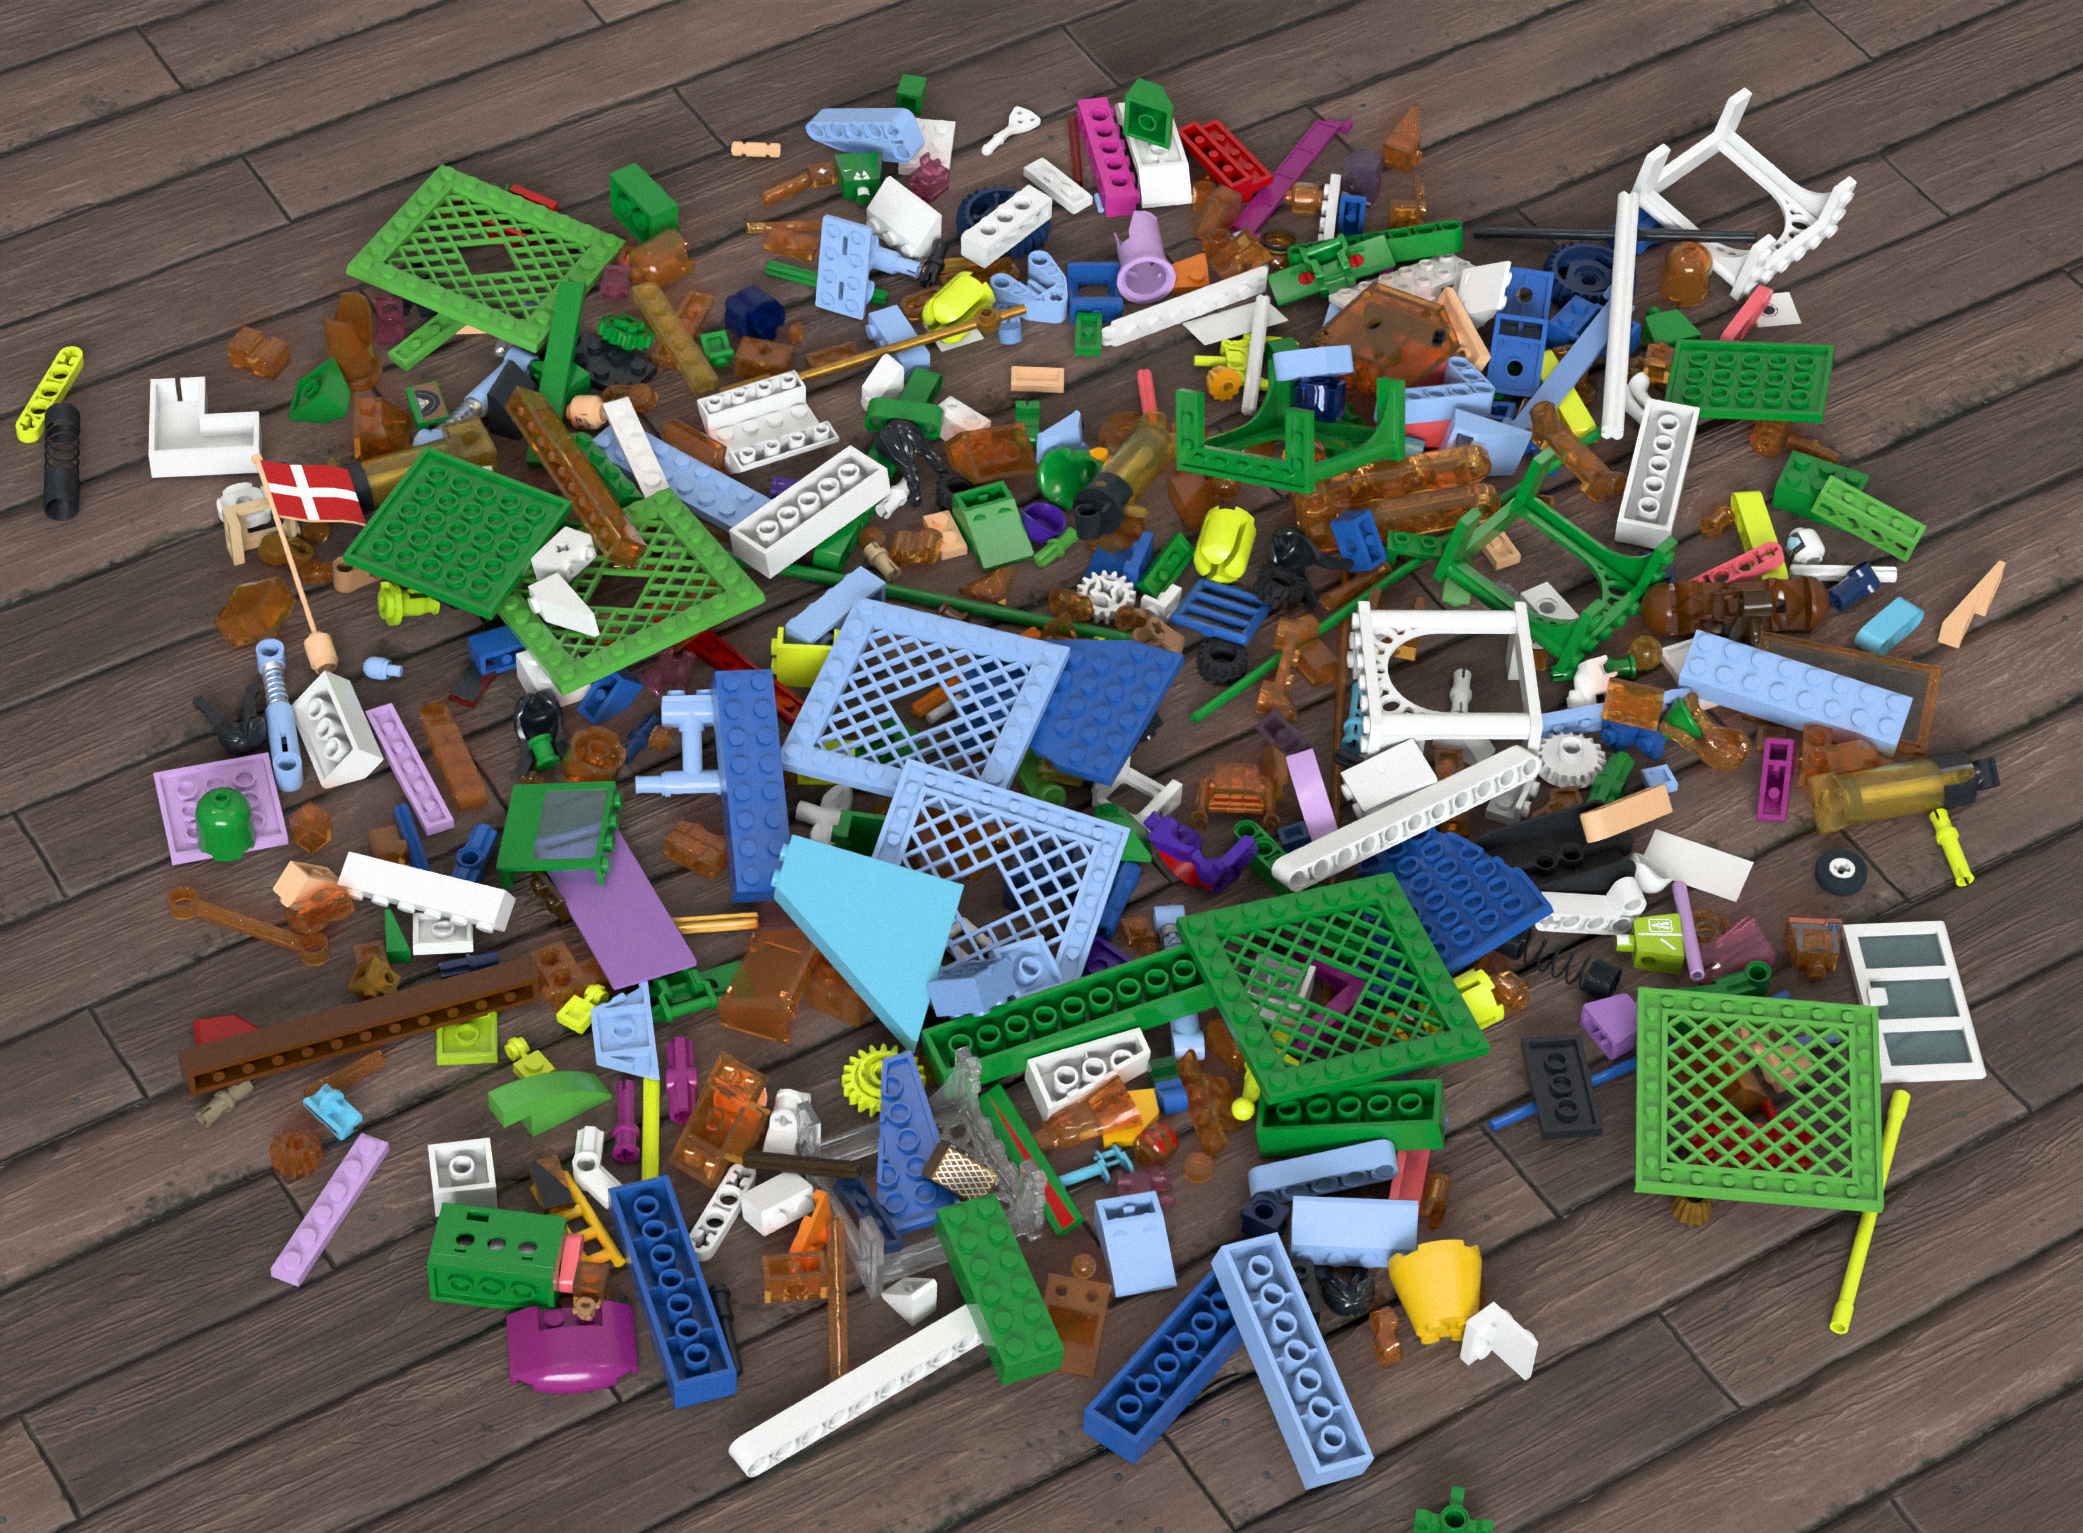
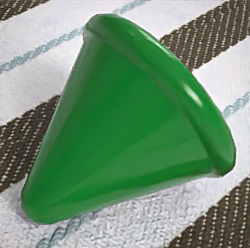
M1676 697L1675 702L1656 729L1666 740L1700 739L1702 737L1701 730L1682 698Z

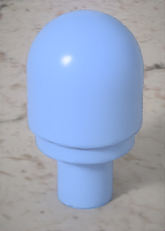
M373 656L366 659L363 664V671L371 679L388 680L390 676L401 677L403 666L392 665V661L387 658Z

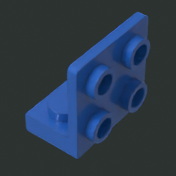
M1143 531L1139 541H1134L1132 548L1100 541L1085 577L1091 579L1092 572L1100 576L1102 575V570H1106L1107 575H1111L1116 571L1117 578L1125 575L1127 577L1126 583L1132 582L1133 591L1137 593L1138 587L1136 584L1146 572L1152 558L1154 533Z

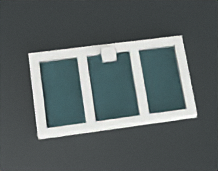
M1943 921L1843 925L1841 934L1859 1004L1878 1007L1880 1083L1984 1078L1986 1076L1984 1063L1945 923Z

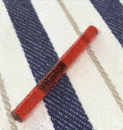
M1070 115L1067 120L1073 181L1080 187H1083L1077 116Z

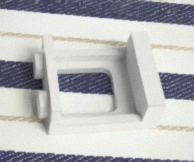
M1129 756L1112 787L1094 782L1091 793H1093L1092 807L1095 808V806H1101L1104 803H1111L1107 800V797L1120 784H1128L1152 798L1151 802L1139 814H1131L1151 833L1143 822L1153 811H1156L1164 818L1170 815L1181 804L1183 784L1174 779L1166 787L1130 768L1131 756Z

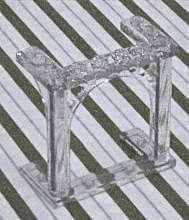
M967 1046L955 1050V1068L942 1087L928 1098L937 1130L940 1131V1128L943 1127V1133L939 1134L941 1143L959 1150L982 1166L986 1164L987 1169L999 1175L993 1186L998 1185L1000 1192H995L991 1188L989 1194L996 1193L998 1200L1007 1202L1011 1208L1004 1211L1014 1236L1018 1237L1026 1234L1030 1242L1042 1237V1224H1045L1043 1206L1046 1205L1044 1190L1047 1186L1046 1175L1042 1169H1037L1032 1159L1020 1163L1019 1178L1017 1166L1014 1161L1008 1160L1002 1140L1000 1138L996 1139L993 1134L990 1119L988 1116L984 1117L980 1111L978 1093L981 1092L979 1074L982 1073L980 1061L977 1056H972ZM809 1100L797 1104V1155L853 1161L878 1152L879 1121L821 1141V1122ZM957 1125L965 1126L967 1132L962 1138L954 1139L951 1137L950 1131ZM971 1139L973 1140V1145L975 1148H971L967 1145V1143L970 1142ZM805 1174L814 1192L816 1189L828 1193L835 1232L871 1299L881 1295L883 1285L948 1262L938 1237L903 1248L899 1252L884 1255V1238L872 1216L860 1219L858 1231L832 1190L834 1184L830 1177Z

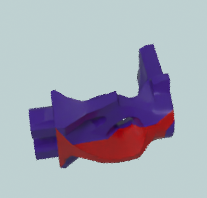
M1153 811L1143 822L1151 831L1148 835L1149 840L1153 842L1168 868L1192 887L1202 886L1211 895L1221 892L1232 882L1237 881L1244 867L1260 850L1254 845L1256 841L1251 836L1244 835L1224 856L1207 859L1202 853L1201 836L1194 829L1180 824L1169 815L1165 818L1161 817L1156 811Z

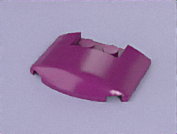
M601 1300L600 1309H596L595 1316L590 1321L580 1319L577 1314L573 1315L572 1308L576 1307L538 1310L536 1305L506 1316L510 1383L517 1385L518 1379L533 1385L534 1391L569 1394L589 1392L617 1384V1378L630 1370L632 1371V1376L638 1373L633 1306Z

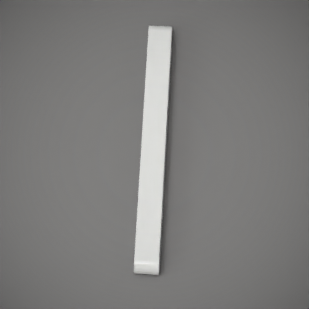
M1512 746L1280 857L1273 864L1272 876L1291 891H1301L1535 778L1541 770V759L1521 746Z
M967 1304L743 1434L729 1447L728 1452L748 1477H755L983 1343Z

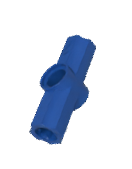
M480 823L478 826H474L465 846L457 853V864L451 877L474 883L482 881L485 876L484 867L498 839L497 831L486 824Z

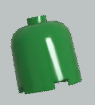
M219 787L208 791L200 798L196 806L195 820L197 842L202 853L206 852L212 855L215 861L229 862L242 858V853L250 847L254 848L257 836L252 809L248 798L242 792L230 787Z

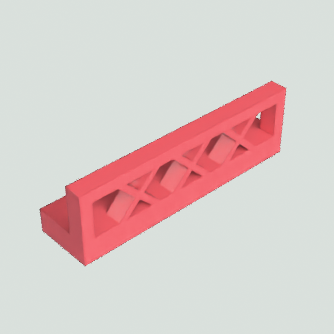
M1430 1149L1398 1151L1397 1163L1399 1173L1392 1179L1389 1200L1418 1201V1215Z

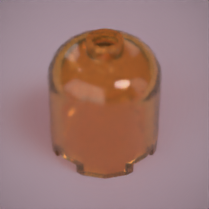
M667 228L633 248L629 256V275L635 283L638 282L645 289L655 291L694 273V258H688L685 251L688 244L682 235L675 229L669 231Z
M1693 241L1678 242L1668 249L1658 283L1659 293L1663 299L1667 301L1670 298L1677 301L1678 306L1692 307L1702 303V300L1709 295L1713 270V259L1708 249L1702 244Z

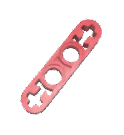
M1759 285L1726 327L1719 341H1742L1769 305L1773 289Z
M1776 542L1765 543L1690 580L1715 582L1720 576L1729 577L1726 582H1723L1727 584L1754 580L1783 564L1784 554L1782 547ZM1745 564L1753 565V568L1748 571L1740 570L1741 566Z

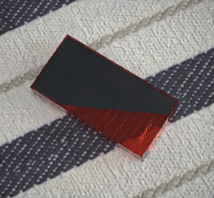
M472 660L449 691L448 700L474 709L499 673L496 674V671L481 675L477 665ZM485 660L486 667L495 664Z

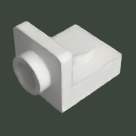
M1171 584L1166 592L1159 594L1157 599L1145 594L1141 598L1140 616L1146 620L1158 617L1166 624L1181 602L1182 588Z

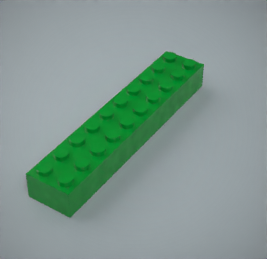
M1184 943L991 1007V1012L983 1016L974 1017L973 1014L921 1030L922 1053L943 1096L947 1097L1025 1071L1027 1059L1139 1027L1141 1031L1217 1005Z

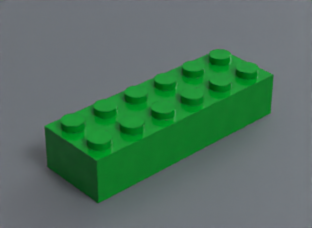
M1442 1079L1367 1082L1271 1105L1267 1104L1260 1091L1256 1135L1261 1157L1311 1155L1382 1139L1393 1142L1395 1151L1444 1149L1447 1102Z
M996 1193L937 1209L934 1225L935 1233L1001 1386L1060 1369L1065 1349Z

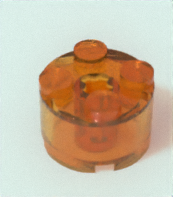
M589 726L586 730L581 731L580 729L576 731L562 760L565 782L616 781L627 755L626 748L620 744L618 735L601 726ZM588 791V792H593L594 794L602 795V794H604L606 791Z

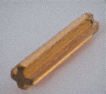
M376 1050L305 1088L303 1090L304 1097L315 1095L326 1083L331 1088L338 1090L349 1086L386 1065L384 1054L380 1050Z

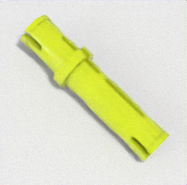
M1943 808L1936 809L1939 818L1936 817L1934 811L1929 815L1936 830V841L1939 845H1942L1956 884L1958 886H1966L1964 877H1967L1970 884L1974 881V876L1958 842L1959 834L1956 828L1952 827L1947 810Z

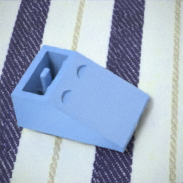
M1456 409L1438 449L1437 468L1460 476H1514L1530 441L1532 432Z
M1156 1191L1095 1201L1094 1226L1115 1296L1121 1297L1177 1287L1164 1217Z

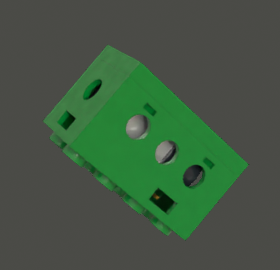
M442 1202L427 1261L430 1299L433 1301L515 1311L536 1305L538 1310L556 1309L560 1296L559 1278L564 1244L568 1233L567 1217L555 1214L528 1213L523 1210H503L490 1206L478 1207L463 1203Z

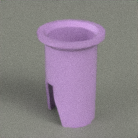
M1145 210L1134 211L1129 227L1130 238L1122 242L1116 232L1113 233L1120 265V271L1117 274V287L1120 294L1128 301L1137 304H1150L1160 301L1170 294L1175 286L1176 274L1172 264L1166 260L1157 217Z

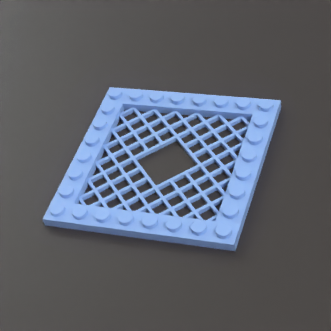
M857 596L781 749L782 768L784 771L893 798L907 758L912 760L918 759L919 762L927 764L922 756L936 751L941 760L928 765L937 768L945 766L947 771L959 775L972 772L978 781L1009 790L1070 657V647ZM887 635L891 643L878 648L874 640ZM893 635H897V636H901V637H905V638L900 639V640L897 641ZM920 641L930 643L931 645L923 647ZM869 642L873 650L864 653ZM914 642L918 649L905 654L901 646ZM940 648L944 656L931 660L927 653ZM947 648L955 649L958 651L950 654ZM896 649L899 657L886 661L882 653ZM973 654L984 656V658L976 660ZM922 655L926 663L913 668L909 660ZM967 655L971 663L958 667L954 659ZM877 656L881 664L868 668L864 660ZM993 661L998 669L985 674L980 666ZM1000 661H1004V662H1008V663H1012V664H1009V665L1003 667V665L1001 664ZM904 662L908 670L895 675L891 667ZM949 662L953 670L940 674L935 666ZM859 663L863 670L853 674ZM975 668L980 676L967 681L962 673ZM1020 668L1025 676L1011 680L1007 672ZM885 669L890 677L876 681L872 674ZM931 669L934 677L921 681L917 673ZM957 675L961 683L948 688L944 680ZM1002 675L1006 683L993 687L989 679ZM867 676L871 684L858 689L854 681ZM912 676L916 684L903 688L899 680ZM939 682L960 718L910 737L889 701ZM984 682L988 690L975 694L971 686ZM849 683L853 691L843 695ZM894 683L898 691L884 695L881 687ZM1020 684H1023V686H1022V688H1021V690H1020V692H1019L1018 689L1016 688V686H1017V685H1020ZM966 689L970 697L956 701L953 693ZM1011 689L1015 696L1002 701L998 693ZM876 690L880 698L866 702L862 694ZM992 695L997 703L984 708L979 700ZM857 697L861 705L848 709L844 701ZM974 702L978 711L965 715L961 707ZM884 703L888 711L875 716L870 708ZM839 704L843 712L833 715ZM1014 704L1011 712L1009 713L1006 707ZM1001 709L1005 717L992 722L988 714ZM866 711L869 719L856 723L852 715ZM983 716L987 724L974 729L969 721ZM847 717L851 726L837 730L833 722ZM892 717L896 725L883 730L879 722ZM964 723L968 732L955 736L951 728ZM874 724L878 732L864 737L860 729ZM829 725L833 733L823 736L827 726ZM1004 725L1001 733H999L997 727ZM946 730L950 739L937 743L932 735ZM991 730L996 738L983 743L978 735ZM855 731L859 740L846 744L842 736ZM901 731L905 739L891 744L887 736ZM973 737L977 746L964 750L960 742ZM882 738L886 746L873 751L869 743ZM928 738L932 746L918 750L914 742ZM833 739L838 740L841 747L828 751L823 743ZM954 744L959 753L945 757L941 749ZM863 745L868 752L856 758L853 757L850 750ZM909 745L913 753L900 758L896 749ZM994 746L993 751L990 755L987 751V748ZM981 751L986 759L973 764L968 756ZM890 752L895 760L881 764L877 757ZM963 758L967 767L954 771L950 763ZM985 767L980 776L977 770ZM939 802L928 806L931 808L943 810ZM947 804V806H948V808H949L950 811L959 808V807H956V806ZM964 811L959 814L970 817L967 811ZM975 813L978 820L986 817L984 815Z
M907 758L871 858L901 866L903 862L905 868L912 869L907 859L921 853L927 865L915 871L925 873L930 870L933 876L940 878L935 868L949 862L955 872L954 875L945 878L949 881H955L992 863H996L1021 910L970 933L957 909L953 925L959 923L965 935L953 941L948 938L945 950L950 949L956 961L944 967L940 965L939 971H947L960 962H968L976 958L985 960L983 955L991 952L992 949L1002 947L1013 941L1019 942L1021 941L1020 938L1032 932L1039 936L1041 935L1039 929L1053 924L1059 936L1045 943L1047 947L1061 942L1054 961L1064 981L1069 982L1082 976L1130 834V828ZM939 802L945 814L931 819L926 807ZM947 804H950V805H953V806H956V807H959V808L950 811L949 808H948V806H947ZM921 811L927 822L915 827ZM967 811L973 823L959 828L953 816ZM975 813L984 815L986 817L978 820ZM949 819L955 831L941 837L935 824ZM995 819L1001 832L987 837L981 825ZM1003 822L1013 824L1014 826L1006 829ZM930 827L936 840L922 845L916 833ZM977 828L983 840L969 846L963 833ZM1023 828L1029 841L1015 846L1009 834ZM1030 830L1041 833L1042 835L1034 838ZM912 836L918 848L906 853ZM958 836L964 848L950 854L944 842ZM1005 837L1011 849L997 855L991 842ZM1051 837L1057 850L1044 855L1037 843ZM1058 839L1069 842L1070 844L1062 847ZM940 845L946 857L932 863L926 850ZM986 845L992 857L978 863L972 851ZM1033 846L1039 858L1025 864L1019 851ZM1079 846L1085 858L1072 864L1066 851ZM1086 848L1092 849L1091 856ZM968 854L974 866L960 872L954 859ZM1014 854L1020 866L1007 872L1001 859ZM1061 855L1067 867L1053 873L1047 860ZM1042 863L1048 875L1035 881L1029 868ZM1087 864L1081 881L1075 869ZM1024 871L1030 884L1016 890L1010 877ZM1070 872L1076 884L1063 890L1057 877ZM1052 880L1058 893L1044 898L1038 886ZM1033 889L1040 901L1026 907L1020 894ZM1079 889L1074 906L1072 907L1066 895ZM1062 898L1068 910L1054 916L1048 903ZM1043 906L1049 919L1035 924L1029 912ZM1025 915L1031 927L1017 933L1011 920ZM1070 915L1065 932L1063 933L1057 921ZM1006 923L1012 936L998 942L992 929ZM987 932L993 944L979 950L973 938ZM968 940L975 953L961 959L954 946Z

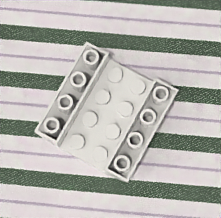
M795 370L697 400L708 441L729 474L744 472L839 442V436L829 421L819 423L807 405L806 386Z

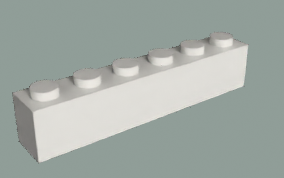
M348 852L337 883L338 886L346 891L345 895L352 899L362 901L363 897L372 899L371 902L383 907H388L389 903L398 905L397 908L399 910L414 914L415 910L424 912L423 915L435 920H440L441 916L450 918V922L466 927L467 923L474 924L477 929L487 933H493L494 929L505 932L516 898L503 889L353 852Z

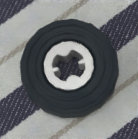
M1833 849L1823 853L1818 859L1815 867V878L1818 885L1825 891L1833 895L1849 896L1859 892L1866 883L1867 866L1858 854L1849 850Z

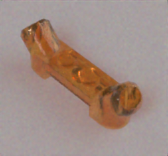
M1541 401L1529 411L1532 426L1529 429L1532 432L1531 440L1541 450H1544L1546 447L1556 453L1555 455L1583 482L1580 489L1590 499L1596 502H1604L1609 497H1618L1625 491L1627 483L1625 474L1610 470L1559 419L1554 403Z
M1309 613L1296 619L1281 616L1276 631L1273 648L1283 651L1275 682L1263 680L1255 712L1269 715L1278 728L1290 726L1297 718L1298 710L1284 690H1290L1294 674L1289 673L1291 666L1297 667L1300 651L1295 649L1317 638L1319 634V623Z

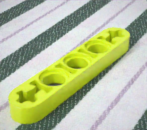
M69 346L63 348L58 353L16 422V433L20 441L32 443L42 436L45 431V413L34 414L33 412L39 409L47 410L51 405L63 401L84 366L83 353L80 348ZM60 374L67 375V377L63 379L54 378L56 375ZM47 392L57 393L56 395L50 397L44 396V394Z

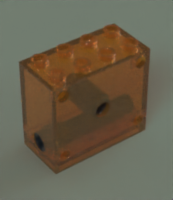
M1375 281L1310 338L1313 348L1351 345L1354 373L1329 379L1330 381L1343 384L1347 388L1351 387L1361 391L1363 394H1369L1377 397V378L1386 376L1404 379L1405 388H1415L1461 347L1444 305Z

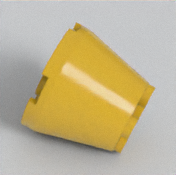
M1440 1240L1417 1245L1418 1250L1404 1257L1401 1253L1391 1257L1387 1263L1389 1278L1417 1336L1421 1339V1343L1433 1344L1438 1342L1440 1337L1451 1336L1453 1341H1462L1466 1322L1479 1313L1482 1270L1479 1246H1464L1463 1240Z

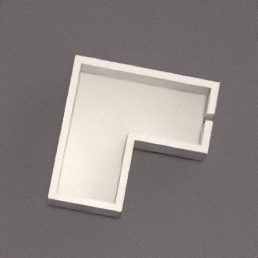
M205 377L180 378L183 401H178L175 378L151 379L149 461L152 478L259 473L257 466L251 460V457L255 454L262 455V432L259 412L208 414Z

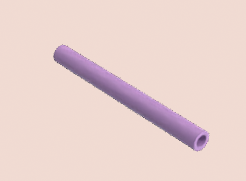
M1675 881L1672 884L1676 911L1680 914L1683 945L1690 978L1693 981H1701L1705 977L1686 883Z

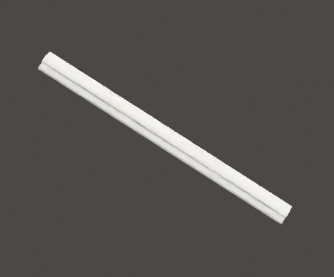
M1625 191L1619 193L1617 201L1601 436L1605 439L1613 437L1618 440L1623 437L1639 211V195L1634 191L1630 194Z

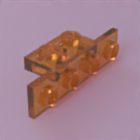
M1189 1049L1177 1063V1071L1187 1093L1188 1110L1205 1158L1208 1162H1212L1228 1144L1224 1130L1238 1132L1244 1124L1242 1120L1236 1119L1232 1114L1231 1107L1235 1100L1227 1078L1203 1073L1195 1051Z

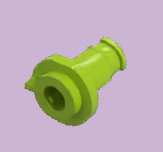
M392 581L380 582L378 610L381 618L385 619L389 626L399 625L402 617L421 616L426 613L437 615L439 613L440 603L429 598L427 595L409 588L400 589L399 584Z

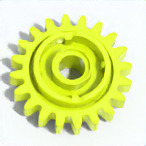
M885 1044L881 1045L880 1051H876L875 1047L870 1045L868 1054L863 1050H858V1058L850 1057L849 1065H844V1075H842L843 1095L849 1097L850 1106L858 1103L859 1113L868 1108L869 1117H873L877 1111H881L882 1059L898 1055L897 1045L891 1051H887ZM914 1057L923 1087H925L926 1076L924 1075V1067L918 1065V1057Z

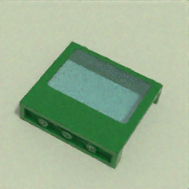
M616 781L513 785L496 865L501 888H513L516 872L595 869L598 884L605 885L607 873H611L612 870L610 855L616 849L614 834L620 828L618 813L624 807L623 794L618 793Z

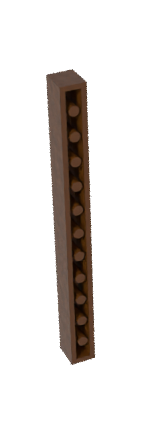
M527 957L180 1050L178 1051L181 1076L190 1096H195L487 1016L491 1012L498 1013L540 1001L538 977Z

